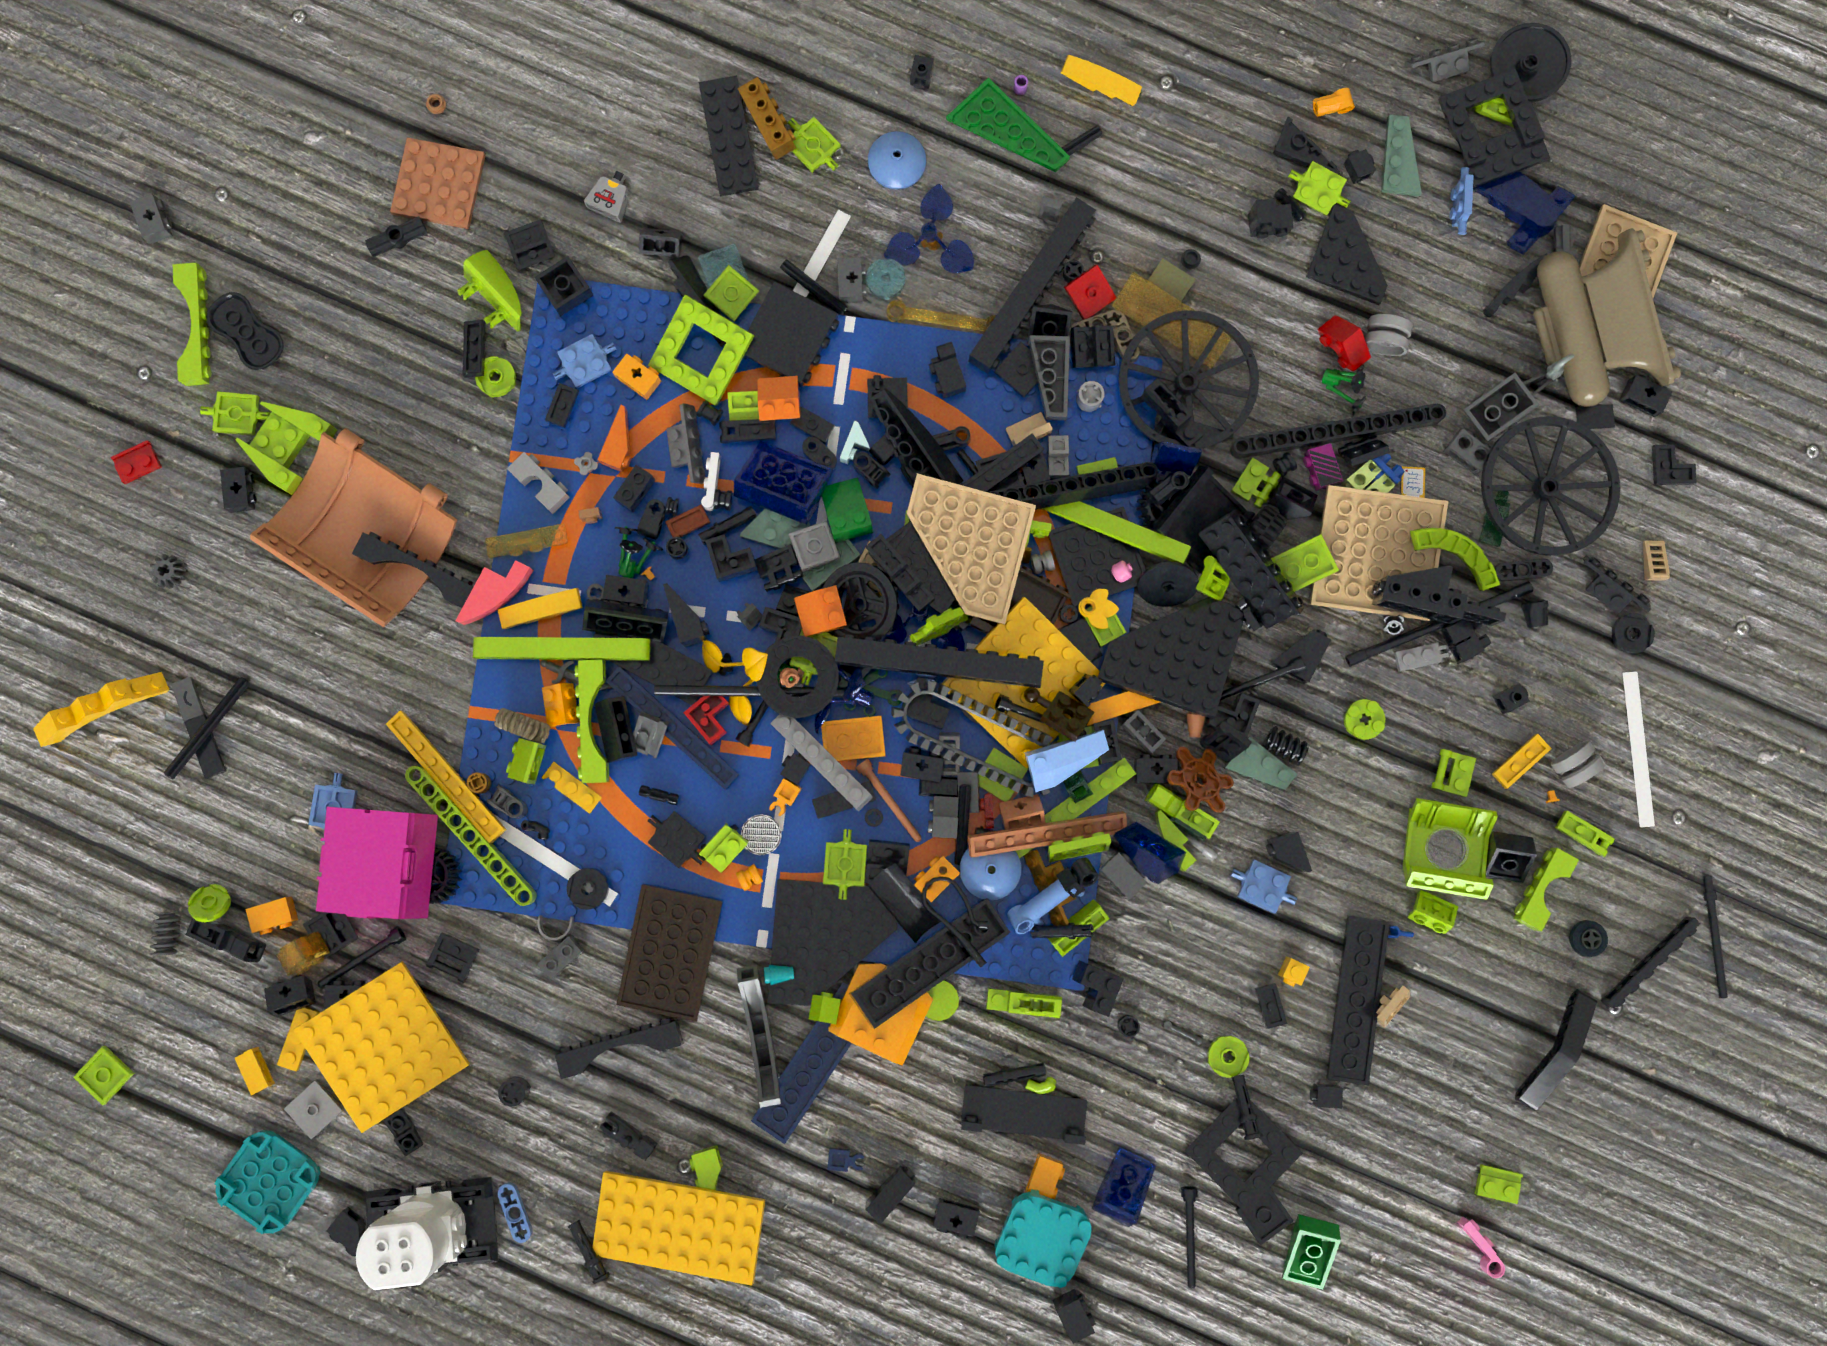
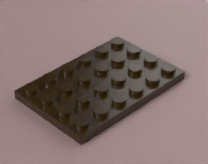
M643 883L616 1005L697 1022L723 900Z

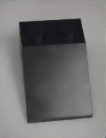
M667 583L663 584L680 643L684 647L701 643L703 640H708L707 635L710 634L705 620L702 621Z

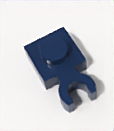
M829 1148L827 1170L848 1172V1166H852L855 1170H863V1166L857 1165L855 1161L858 1158L864 1159V1154L856 1153L850 1156V1149Z

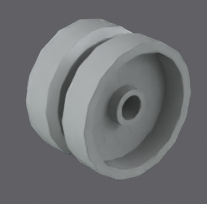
M1376 314L1369 318L1367 326L1369 332L1365 335L1369 351L1386 356H1401L1408 352L1409 340L1407 338L1411 336L1413 329L1411 321L1391 314Z
M1590 740L1578 743L1551 762V766L1556 773H1564L1561 779L1567 788H1573L1587 781L1606 766V762L1600 755H1593L1596 749Z

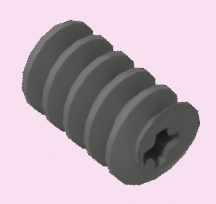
M153 912L154 915L159 916V919L152 922L158 925V927L152 929L158 935L151 937L157 943L150 945V948L156 950V952L150 954H176L178 950L172 948V946L178 945V941L173 940V938L178 937L179 933L173 930L180 928V925L174 922L181 920V917L175 915V913Z

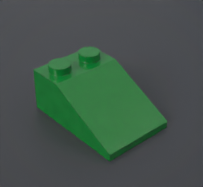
M858 477L819 487L835 543L873 533L871 519Z
M1298 1214L1291 1235L1282 1279L1323 1290L1341 1241L1339 1225Z

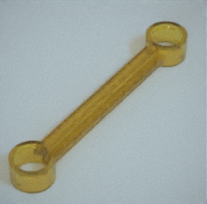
M893 300L887 306V317L891 322L899 323L904 319L984 332L988 329L987 324L996 317V315H991L987 319L910 308L906 307L900 300ZM893 306H900L904 310V314L900 317H894L890 314V309Z

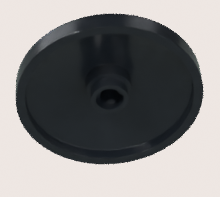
M1540 23L1517 25L1505 32L1493 48L1490 57L1491 76L1494 77L1516 69L1528 102L1544 100L1557 92L1566 81L1572 62L1570 48L1564 37L1550 26Z

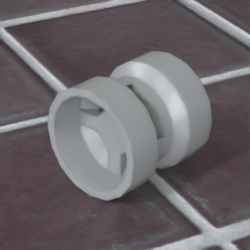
M1050 550L1043 552L1042 555L1034 554L1030 556L1035 575L1040 574L1044 570H1055Z

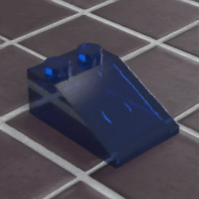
M1162 441L1153 446L1150 462L1157 465L1158 475L1165 476V473L1182 471L1189 477L1202 454V449Z
M1134 822L1114 834V837L1140 873L1151 882L1159 884L1179 872L1186 851L1140 823Z
M1119 1147L1098 1189L1092 1210L1127 1227L1137 1223L1156 1165Z

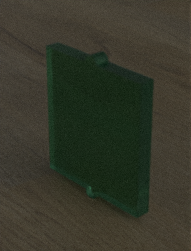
M1171 817L1170 820L1175 826L1199 841L1202 840L1204 842L1207 838L1181 820Z

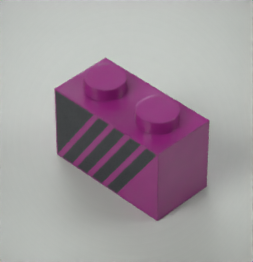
M1331 443L1309 449L1304 453L1303 462L1305 467L1309 469V481L1311 486L1315 488V491L1326 489L1327 485H1339L1343 481Z

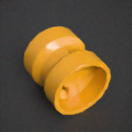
M755 864L749 866L746 871L741 870L736 873L744 891L750 889L754 884L758 885L763 882Z

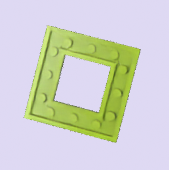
M684 295L648 366H651L656 371L717 406L755 335L690 296ZM694 324L726 342L708 377L676 358Z

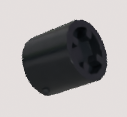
M512 1077L500 1086L498 1097L505 1106L515 1107L528 1098L531 1086L522 1077Z

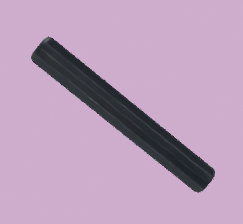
M786 259L781 264V270L834 312L838 313V315L845 313L847 310L846 305L793 263Z
M970 785L959 786L958 828L954 862L956 865H960L962 856L967 850L971 796Z

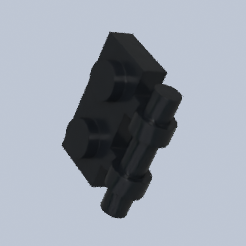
M1376 435L1363 437L1358 442H1349L1344 447L1338 448L1339 455H1344V460L1351 466L1390 453L1389 446L1378 440Z
M791 544L754 559L760 578L765 579L769 577L770 582L764 584L767 592L773 589L778 590L782 585L789 582L791 584L797 582V579L804 576L801 569L793 571L792 567L798 565L799 562ZM785 570L786 575L777 578L776 574Z

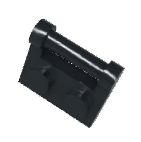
M1221 722L1216 730L1209 735L1203 736L1199 741L1203 748H1209L1227 763L1249 748L1252 743L1227 722ZM1221 735H1227L1220 742L1215 741Z
M441 933L427 961L426 967L430 969L436 968L458 978L459 982L465 983L480 949L445 933ZM440 955L462 965V971L438 961V956Z

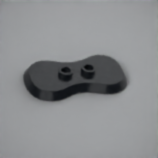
M229 292L220 296L209 307L206 316L209 327L215 333L231 341L238 352L240 360L246 367L252 370H263L271 366L281 356L284 350L281 335L275 329L263 324L255 316L252 306L245 296L237 292Z

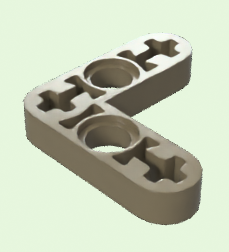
M1118 309L1076 322L1071 326V328L1086 327L1087 325L1092 327V324L1095 322H1100L1103 326H1107L1105 320L1107 319V323L1109 322L1108 326H1113L1114 342L1121 358H1123L1127 349L1126 346L1134 338L1124 313ZM1115 316L1117 319H1119V322L1116 323L1115 320L1112 321L1113 317ZM1124 332L1129 338L1123 341L1117 335ZM1138 346L1131 357V363L1138 360L1140 352Z

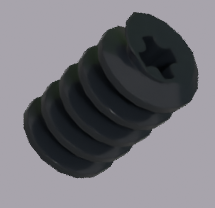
M1274 726L1267 734L1263 746L1268 744L1267 751L1276 748L1275 755L1282 751L1283 759L1290 755L1289 762L1296 758L1297 766H1299L1307 755L1309 749L1307 742L1303 741L1300 743V738L1296 737L1293 739L1291 733L1285 736V730L1278 732V727Z

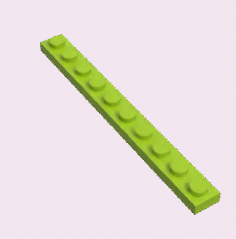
M1125 757L1122 758V760L1046 813L1045 822L1051 823L1075 819L1136 775L1135 771ZM1034 848L1016 850V853L1020 859ZM989 866L988 873L993 874L995 867Z

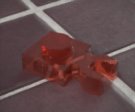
M992 793L983 794V798H980V810L984 811L985 829H993Z

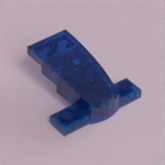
M1520 171L1473 188V191L1489 199L1488 204L1505 212L1506 218L1522 225L1507 241V246L1522 255L1528 251L1539 237L1545 236L1555 227L1560 214L1570 205L1575 197L1574 194L1560 186H1557L1548 195L1541 187Z

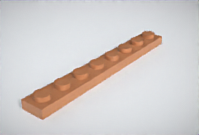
M1121 811L968 835L969 856L972 858L1052 845V842L1063 840L1065 843L1072 841V838L1083 836L1084 838L1092 837V834L1097 832L1109 833L1110 835L1127 833L1126 813Z

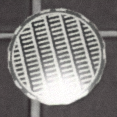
M763 814L749 818L741 831V835L749 841L745 848L757 855L773 852L779 846L782 838L781 827L777 821L771 816Z

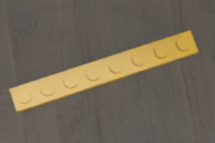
M400 710L386 723L387 727L488 843L492 844L507 830L481 799L468 789L467 783L404 711Z

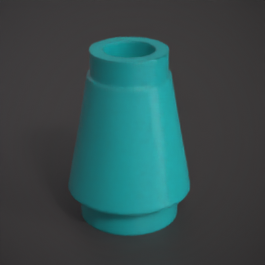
M778 965L764 967L765 984L770 983V985L794 979L793 967Z

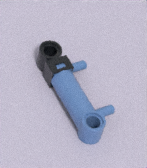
M1088 858L1076 860L1072 864L1071 869L1067 867L1056 875L1058 880L1024 905L1014 906L1008 911L1007 917L1016 933H1027L1033 928L1034 923L1037 926H1042L1044 920L1041 917L1069 896L1075 898L1076 896L1082 897L1084 895V887L1091 886L1099 877Z

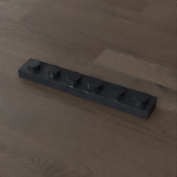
M1685 917L1601 1000L1604 1005L1611 1008L1620 1007L1629 994L1639 989V984L1644 979H1648L1654 974L1653 970L1658 965H1662L1668 960V955L1672 951L1678 950L1687 937H1691L1696 933V928L1701 923L1694 917Z

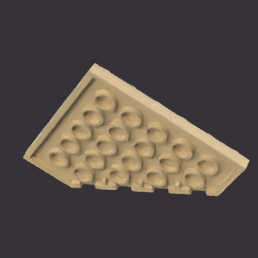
M917 473L906 513L963 612L966 615L1005 625L1036 505Z

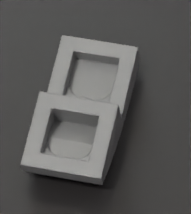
M1068 435L1048 436V473L1050 479L1069 477Z

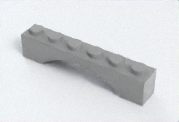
M779 714L770 723L858 811L873 798L794 718Z

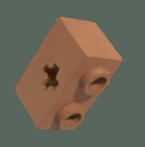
M1039 794L1033 795V797L1027 796L999 803L1001 819L1005 830L1046 823Z

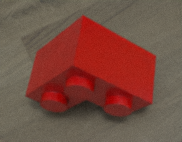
M1334 315L1317 329L1320 335V342L1337 353V361L1342 368H1348L1354 372L1371 358L1361 328L1347 320Z
M703 696L683 712L711 746L727 733L715 719L717 714L730 705L724 696Z

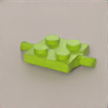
M815 117L801 126L794 118H791V121H788V125L794 130L793 134L796 138L793 141L796 149L792 151L793 154L812 173L825 163L832 171L835 168L837 169L839 165L831 157L841 147V144Z
M1314 161L1311 162L1305 173L1300 174L1292 169L1288 177L1298 182L1297 189L1292 198L1325 216L1328 215L1332 206L1336 203L1347 208L1351 200L1341 196L1342 188L1347 179Z
M217 391L216 402L213 407L201 406L200 408L201 415H212V431L217 433L255 436L258 419L266 420L270 415V412H259L260 397L252 394Z
M961 607L954 610L952 608L947 609L940 616L933 615L926 620V624L917 630L918 632L910 635V639L913 643H917V646L947 634L959 623L967 621L968 615L963 612Z
M802 630L799 636H804ZM828 632L809 636L827 647L835 659L837 637L830 635ZM793 657L791 659L790 666L799 668L804 672L800 683L803 685L805 683L806 686H809L811 676L818 675L815 666L803 657Z
M847 829L843 830V841L838 843L826 842L823 884L838 886V899H842L844 891L843 900L847 899L848 887H864L867 845L851 842L852 830L848 829V837Z

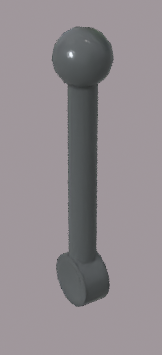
M1169 1021L1163 1023L1165 1029H1172L1194 1040L1197 1045L1203 1043L1201 1037H1195L1173 1026Z

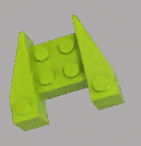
M261 401L260 404L271 411L270 415L250 445L239 438H236V441L268 481L293 495L303 478L290 471L289 467L310 436L320 442L323 432L333 438L337 429L315 414Z

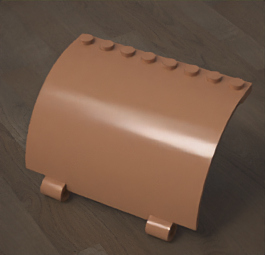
M345 428L338 434L335 440L323 432L313 462L297 490L269 522L263 523L250 534V540L382 627H385L413 599L429 576L418 568L407 564L381 563L373 565L353 555L352 552L362 533L364 532L369 535L371 531L381 536L380 541L386 544L388 541L399 545L398 550L404 553L409 550L417 554V559L423 562L427 559L438 564L452 537L457 519L441 509L448 497L445 492L431 483H428L421 490L361 451L364 439Z

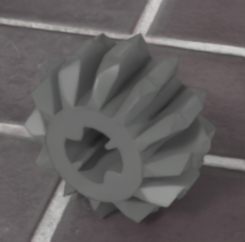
M164 554L162 559L155 558L156 564H149L150 567L154 568L149 572V575L154 576L151 581L158 583V586L161 588L166 586L172 589L173 585H180L179 579H186L185 576L181 575L187 571L186 568L181 567L183 561L177 560V557L174 555L169 557Z

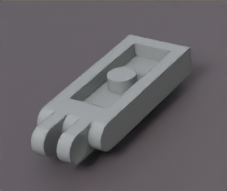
M1438 642L1394 652L1398 672L1444 662L1443 658L1451 656L1450 652L1442 654L1441 651L1448 649V644L1440 646Z

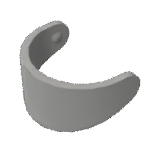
M542 915L538 916V930L548 940L562 942L568 936H571L574 930V916H571L569 927L563 935L556 938L549 937L543 929Z

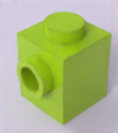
M821 992V996L813 995L808 1019L836 1024L841 999L833 998L834 994Z

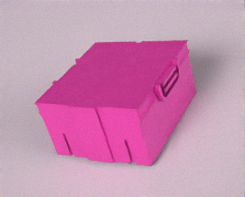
M327 807L324 838H321V841H325V845L321 847L319 872H322V874L317 876L316 879L319 880L316 911L346 914L348 917L428 918L438 815Z

